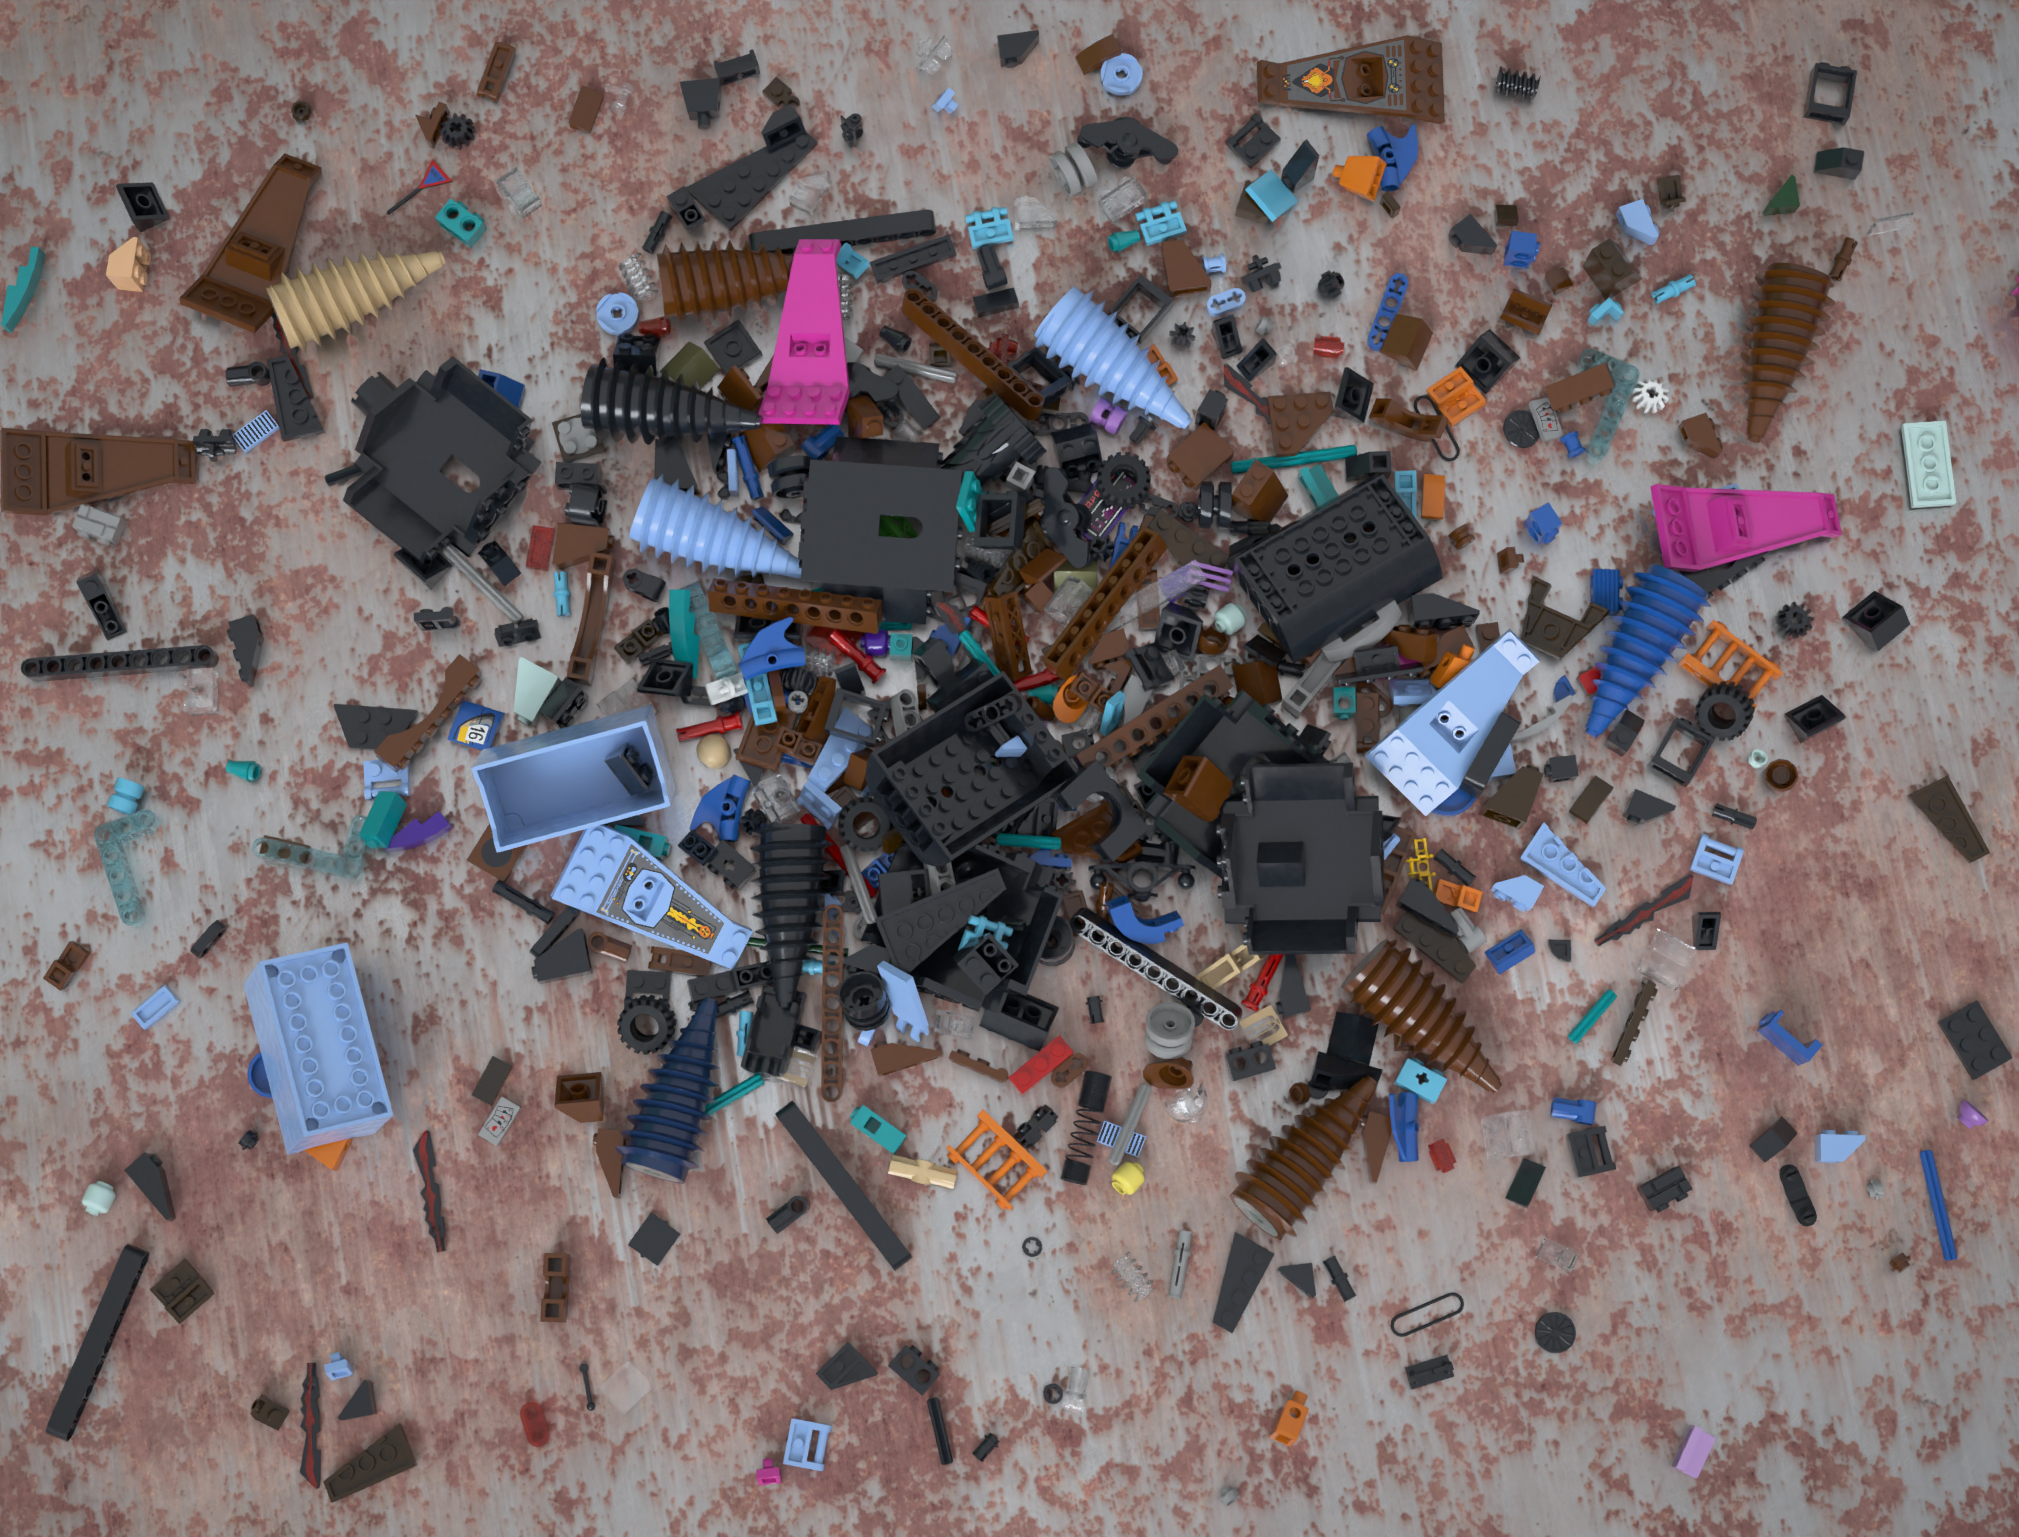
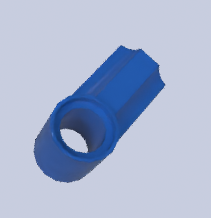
M829 424L816 436L812 435L801 445V449L814 460H823L829 453V450L835 446L836 436L845 437V434L837 424Z
M1554 1097L1551 1103L1550 1117L1574 1120L1575 1123L1594 1125L1597 1102L1588 1100L1574 1101Z

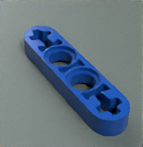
M1394 274L1389 280L1367 339V345L1373 351H1380L1382 342H1384L1387 335L1384 332H1388L1395 314L1399 311L1408 287V278L1404 274ZM1397 280H1401L1402 282L1398 289V292H1393L1396 283L1394 282H1397ZM1394 298L1397 301V306L1393 308L1388 307L1385 303L1386 299ZM1380 317H1387L1390 320V324L1385 327L1381 326L1378 319ZM1378 331L1382 332L1381 342L1376 345L1373 339L1376 338Z

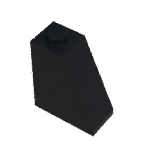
M674 437L666 445H662L659 439H655L654 479L657 480L663 474L664 483L672 485L679 478V489L686 492L694 484V494H699L695 478L680 445Z
M582 928L577 929L534 960L535 966L531 967L534 980L537 979L540 984L593 974L586 934Z

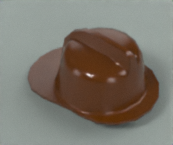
M1183 1057L1165 1059L1163 1062L1147 1065L1143 1070V1077L1151 1086L1157 1088L1188 1089L1194 1083V1077L1191 1074L1193 1063L1191 1060H1186Z

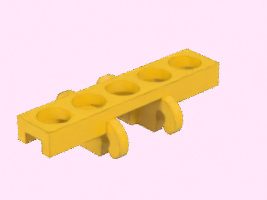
M1426 838L1414 839L1415 859L1409 857L1406 860L1410 868V873L1407 876L1415 878V875H1418V879L1421 881L1422 878L1428 877V881L1425 883L1433 892L1431 877L1436 876V872L1430 874L1428 859L1434 856L1433 854L1428 855ZM1422 842L1424 849L1419 850L1417 843ZM1414 862H1416L1417 872L1414 870ZM1421 863L1426 864V871H1421L1419 869V865Z

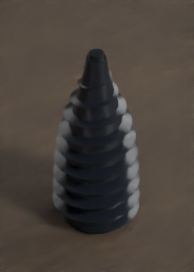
M605 357L601 359L598 365H591L585 377L581 397L582 425L585 429L595 430L599 440H604L611 433L612 439L615 442H619L626 434L629 442L634 444L642 435L644 442L649 445L658 435L660 443L666 445L672 436H675L676 442L682 445L688 435H691L693 441L698 443L703 435L707 433L713 439L719 432L730 434L732 431L756 430L761 428L763 416L759 415V413L743 408L741 405L738 406L727 401V397L723 400L714 396L713 387L707 393L700 390L698 380L690 387L684 384L683 374H680L676 382L669 380L667 369L664 370L661 377L654 376L651 365L645 374L639 373L636 362L632 364L629 371L624 370L621 359L616 362L614 368L607 366Z
M763 823L760 824V829L752 832V834L760 837V844L750 848V850L759 854V861L750 864V866L759 870L760 877L750 881V883L760 887V894L751 897V899L761 904V910L752 914V916L761 919L763 922V927L756 930L755 933L765 937L766 944L759 949L768 953L770 962L766 966L771 967L776 1002H779L778 1007H791L792 1002L795 1001L800 977L804 975L802 970L805 961L812 959L807 955L809 947L819 943L812 938L814 930L823 927V925L816 922L817 914L825 911V908L819 905L820 897L830 894L821 889L822 881L832 878L823 872L824 864L834 861L824 856L825 848L835 844L826 840L825 826Z

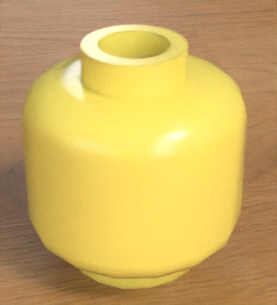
M1136 1162L1122 1163L1112 1174L1113 1187L1122 1195L1134 1194L1145 1182L1144 1169Z

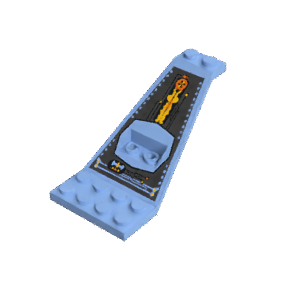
M603 824L584 829L550 895L554 900L730 969H734L753 932L751 928L730 920L632 837ZM651 882V885L645 887V883ZM637 901H642L639 906H635Z

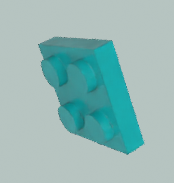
M965 471L956 508L969 532H975L978 494H986L983 492L980 481L977 480L973 471Z

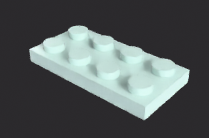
M1946 421L1903 423L1901 430L1911 508L1955 505L1956 495Z

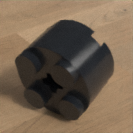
M377 372L378 377L376 378L370 376L355 392L358 395L356 400L353 397L351 399V403L365 416H367L369 409L397 388L381 372Z
M584 482L571 483L569 488V494L571 495L570 503L566 504L565 515L570 516V521L574 525L600 527L598 523H603L607 511V500H603V494H607L606 487L600 484Z

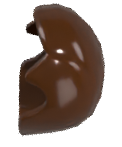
M1202 626L1198 642L1199 650L1210 656L1223 654L1229 646L1227 636L1214 630L1212 626L1207 630H1203L1204 627Z
M1777 759L1770 762L1767 766L1764 778L1766 784L1771 789L1777 792H1785L1791 790L1796 785L1798 772L1796 766L1790 761Z

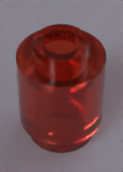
M1320 336V338L1314 339L1313 355L1339 359V355L1344 354V342H1341L1340 337Z
M1441 1139L1428 1145L1430 1150L1428 1153L1436 1171L1441 1170L1442 1173H1446L1455 1169L1453 1164L1457 1163L1449 1143Z

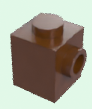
M1042 581L1040 583L1026 584L1018 593L1035 612L1042 613L1057 598Z

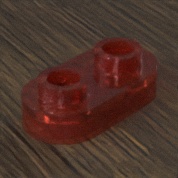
M537 1402L524 1404L520 1410V1418L528 1442L535 1447L546 1445L550 1440L551 1434L542 1406ZM531 1409H534L536 1411V1416L534 1418H531L529 1416V1411ZM537 1431L543 1433V1437L540 1440L535 1436Z

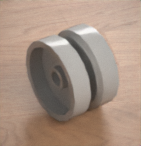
M1077 142L1066 146L1065 154L1057 151L1049 156L1052 171L1060 186L1069 197L1080 193L1081 185L1089 188L1097 183L1094 167L1083 148Z
M1163 1002L1149 1010L1146 1017L1144 1036L1145 1045L1148 1050L1155 1056L1163 1059H1177L1185 1056L1192 1047L1195 1019L1191 1011L1184 1005L1175 1002Z

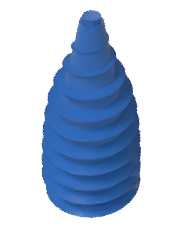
M1650 564L1646 573L1637 572L1633 574L1639 586L1626 588V593L1631 598V601H1620L1618 605L1624 612V615L1612 616L1611 618L1617 627V631L1605 632L1606 637L1611 642V646H1601L1599 648L1606 660L1605 662L1595 663L1601 676L1600 679L1593 680L1597 690L1595 697L1591 698L1593 705L1585 726V733L1593 738H1597L1598 735L1600 736L1624 709L1629 710L1627 705L1635 698L1644 700L1640 692L1646 686L1656 688L1651 679L1656 674L1667 676L1662 668L1666 661L1677 663L1671 653L1676 648L1687 649L1681 641L1683 636H1696L1690 625L1693 621L1704 622L1698 612L1702 606L1711 607V605L1706 600L1708 597L1706 591L1688 578L1656 564Z

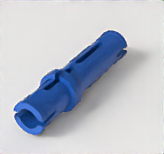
M745 435L737 436L732 439L744 475L742 478L743 482L748 487L751 500L764 497L759 483L760 476L759 473H756Z

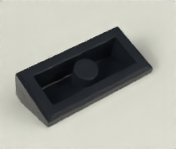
M1014 287L973 297L978 318L1019 308Z
M1523 1158L1505 1199L1528 1208L1546 1167Z

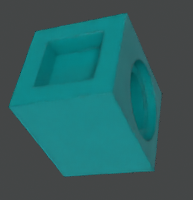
M891 633L890 660L912 661V634Z
M1333 687L1332 717H1337V720H1350V717H1354L1356 713L1355 687ZM1346 700L1349 703V708L1342 709L1338 705V701Z

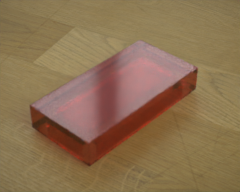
M533 525L526 568L548 571L555 534L554 528Z

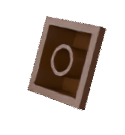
M762 423L761 428L743 430L738 435L740 437L745 435L752 461L759 472L765 470L769 463L788 457L796 452L795 445L783 424Z

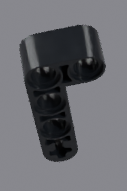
M1501 712L1459 787L1461 791L1479 799L1518 730L1521 721Z

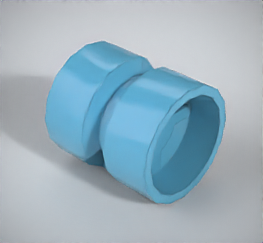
M118 777L113 788L116 794L111 795L106 806L134 816L137 809L135 800L141 799L145 787Z

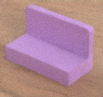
M1690 1425L1671 1467L1693 1478H1698L1714 1444L1715 1437L1703 1432V1429L1697 1426Z

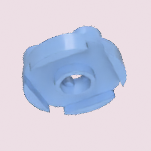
M1121 53V55L1103 63L1101 81L1104 89L1110 93L1119 96L1132 95L1141 84L1142 67L1132 55ZM1123 70L1127 77L1121 79L1116 73H1120Z
M608 294L597 305L598 323L609 334L617 336L626 334L638 322L639 311L636 302L628 294ZM621 309L622 316L620 318H614L613 311H619Z

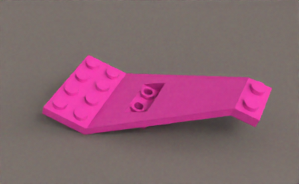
M799 239L793 257L768 386L758 412L759 415L763 416L762 423L837 425L841 423L850 395L836 262L841 248L839 239Z

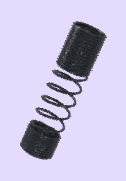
M1086 1070L1085 1075H1083L1082 1088H1080L1079 1101H1077L1078 1106L1087 1109H1078L1075 1112L1079 1116L1091 1121L1076 1120L1073 1122L1076 1127L1088 1132L1070 1133L1073 1138L1087 1144H1068L1070 1149L1084 1155H1066L1060 1175L1061 1180L1080 1185H1088L1091 1165L1071 1160L1068 1157L1094 1158V1156L1079 1151L1070 1145L1096 1147V1144L1080 1139L1073 1134L1098 1136L1099 1133L1081 1127L1076 1123H1102L1078 1113V1111L1104 1113L1112 1079L1110 1075Z

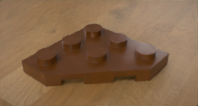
M1331 392L1267 397L1275 457L1297 456L1303 446L1317 433L1322 424L1330 418L1334 411Z
M1107 801L1052 832V837L1061 838L1060 848L1064 853L1100 859L1091 845L1111 825L1112 810ZM1136 840L1114 862L1126 863L1142 854L1143 848Z

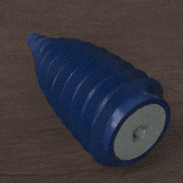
M705 997L695 1014L691 1016V1020L686 1028L680 1029L681 1036L679 1039L668 1041L667 1044L672 1049L670 1053L657 1055V1059L662 1063L661 1068L648 1070L649 1075L654 1079L653 1083L640 1085V1088L647 1096L645 1099L633 1100L634 1105L640 1109L639 1114L627 1116L628 1121L634 1127L632 1130L620 1132L628 1141L627 1145L615 1147V1150L622 1156L620 1163L624 1166L661 1180L679 1184L685 1183L689 1169L700 1168L692 1158L696 1152H705L697 1145L698 1137L709 1136L701 1126L703 1120L713 1119L705 1112L706 1104L717 1103L709 1096V1088L719 1086L711 1079V1070L720 1069L713 1064V1052L719 1051L714 1048V1037L717 1034L715 1026L718 1001Z

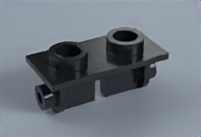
M857 113L850 115L846 119L841 115L840 127L843 131L842 137L848 144L852 143L856 148V140L863 135L862 118Z
M530 618L519 621V628H515L514 623L498 625V628H495L494 635L499 647L540 639L538 620Z
M1046 1104L1043 1107L1040 1106L1034 1111L1033 1117L1028 1122H1024L1018 1127L1017 1133L1014 1136L1026 1148L1032 1147L1043 1136L1038 1129L1041 1127L1044 1132H1047L1057 1122L1058 1116Z
M1448 1354L1405 1367L1411 1390L1454 1377L1453 1364L1449 1361Z

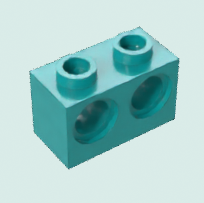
M450 198L435 216V219L439 226L469 248H472L487 230L483 223L484 219L477 213L472 214L467 211L468 207L461 201L455 202ZM458 213L456 218H449L451 214ZM469 225H475L473 230L466 231Z

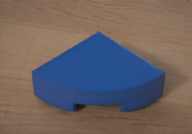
M1566 675L1562 676L1554 687L1553 698L1555 703L1569 695L1573 696L1576 694Z

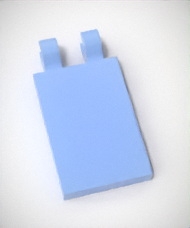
M882 961L877 967L894 1015L898 1016L896 1029L905 1034V1025L908 1024L912 1027L911 1038L920 1042L919 1035L921 1032L925 1035L929 1034L927 1028L929 1024L914 979L911 975Z

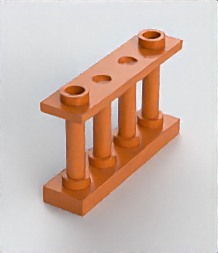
M1712 620L1706 627L1711 633L1696 653L1691 655L1687 653L1678 663L1710 688L1712 684L1717 683L1719 685L1721 681H1725L1719 677V672L1734 652L1738 651L1746 657V660L1732 678L1726 681V684L1729 685L1731 681L1735 682L1734 686H1736L1750 667L1755 664L1764 672L1749 690L1750 695L1748 698H1753V700L1771 677L1777 680L1783 674L1778 664L1765 659L1729 632L1725 624ZM1719 637L1729 646L1712 668H1707L1702 664L1701 659ZM1753 703L1752 706L1755 707V709H1756V707H1757L1758 705H1756L1755 703Z
M983 1109L977 1115V1118L980 1119L977 1122L979 1125L955 1150L948 1145L946 1147L949 1151L947 1156L955 1164L960 1162L997 1198L995 1203L1002 1210L1005 1211L1008 1208L1011 1211L1014 1207L1009 1202L1033 1177L1039 1176L1042 1179L1048 1171ZM990 1129L996 1135L993 1138L994 1141L970 1165L961 1155L984 1131L987 1132ZM1007 1145L1012 1150L1009 1153L1011 1156L986 1181L977 1171L1001 1146ZM1022 1160L1028 1166L1026 1168L1027 1171L1002 1196L993 1186L1016 1162L1019 1163Z

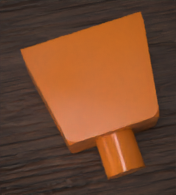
M1348 156L1344 166H1334L1333 176L1340 178L1339 185L1345 190L1375 201L1387 163L1378 156Z
M1463 643L1459 654L1447 651L1429 681L1437 688H1442L1474 660L1471 657L1475 648Z
M353 1138L312 1147L304 1151L331 1170L337 1171Z
M1296 1390L1292 1400L1288 1399L1283 1404L1269 1438L1289 1447L1297 1441L1309 1408L1304 1406L1308 1395ZM1290 1412L1294 1413L1296 1418H1293Z

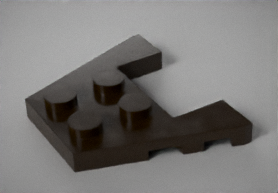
M1533 576L1521 640L1526 645L1561 660L1609 614V610L1590 602L1581 621H1578L1543 605L1552 586L1550 583Z

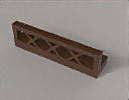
M1012 590L1003 595H988L984 597L997 668L1000 672L1004 671L1011 681L1019 680L1031 674L1032 669L1017 591ZM1011 598L1012 604L1010 610L1007 609L1006 600ZM1012 619L1015 620V628H1014V630H1011V625H1010L1011 622H1012ZM1016 640L1019 641L1018 651L1015 650L1014 646ZM1020 660L1023 662L1024 668L1021 672H1019L1018 667Z

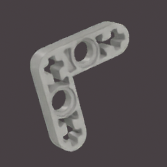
M1196 654L1192 662L1196 666L1192 668V675H1188V666L1184 665L1188 660L1182 659L1180 664V689L1184 687V683L1187 680L1194 681L1210 671L1205 665L1208 660H1215L1218 666L1222 665L1221 660H1225L1224 665L1231 664V661H1235V664L1238 665L1242 664L1243 661L1236 655L1210 656ZM1224 666L1226 675L1234 676L1231 667ZM1193 698L1191 699L1192 706H1194Z

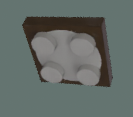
M581 414L552 422L563 462H571L605 452L603 442L597 438L595 430L583 427Z

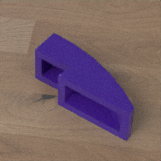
M440 811L423 824L416 818L395 834L388 848L384 849L387 852H397L416 848L441 837L453 827Z

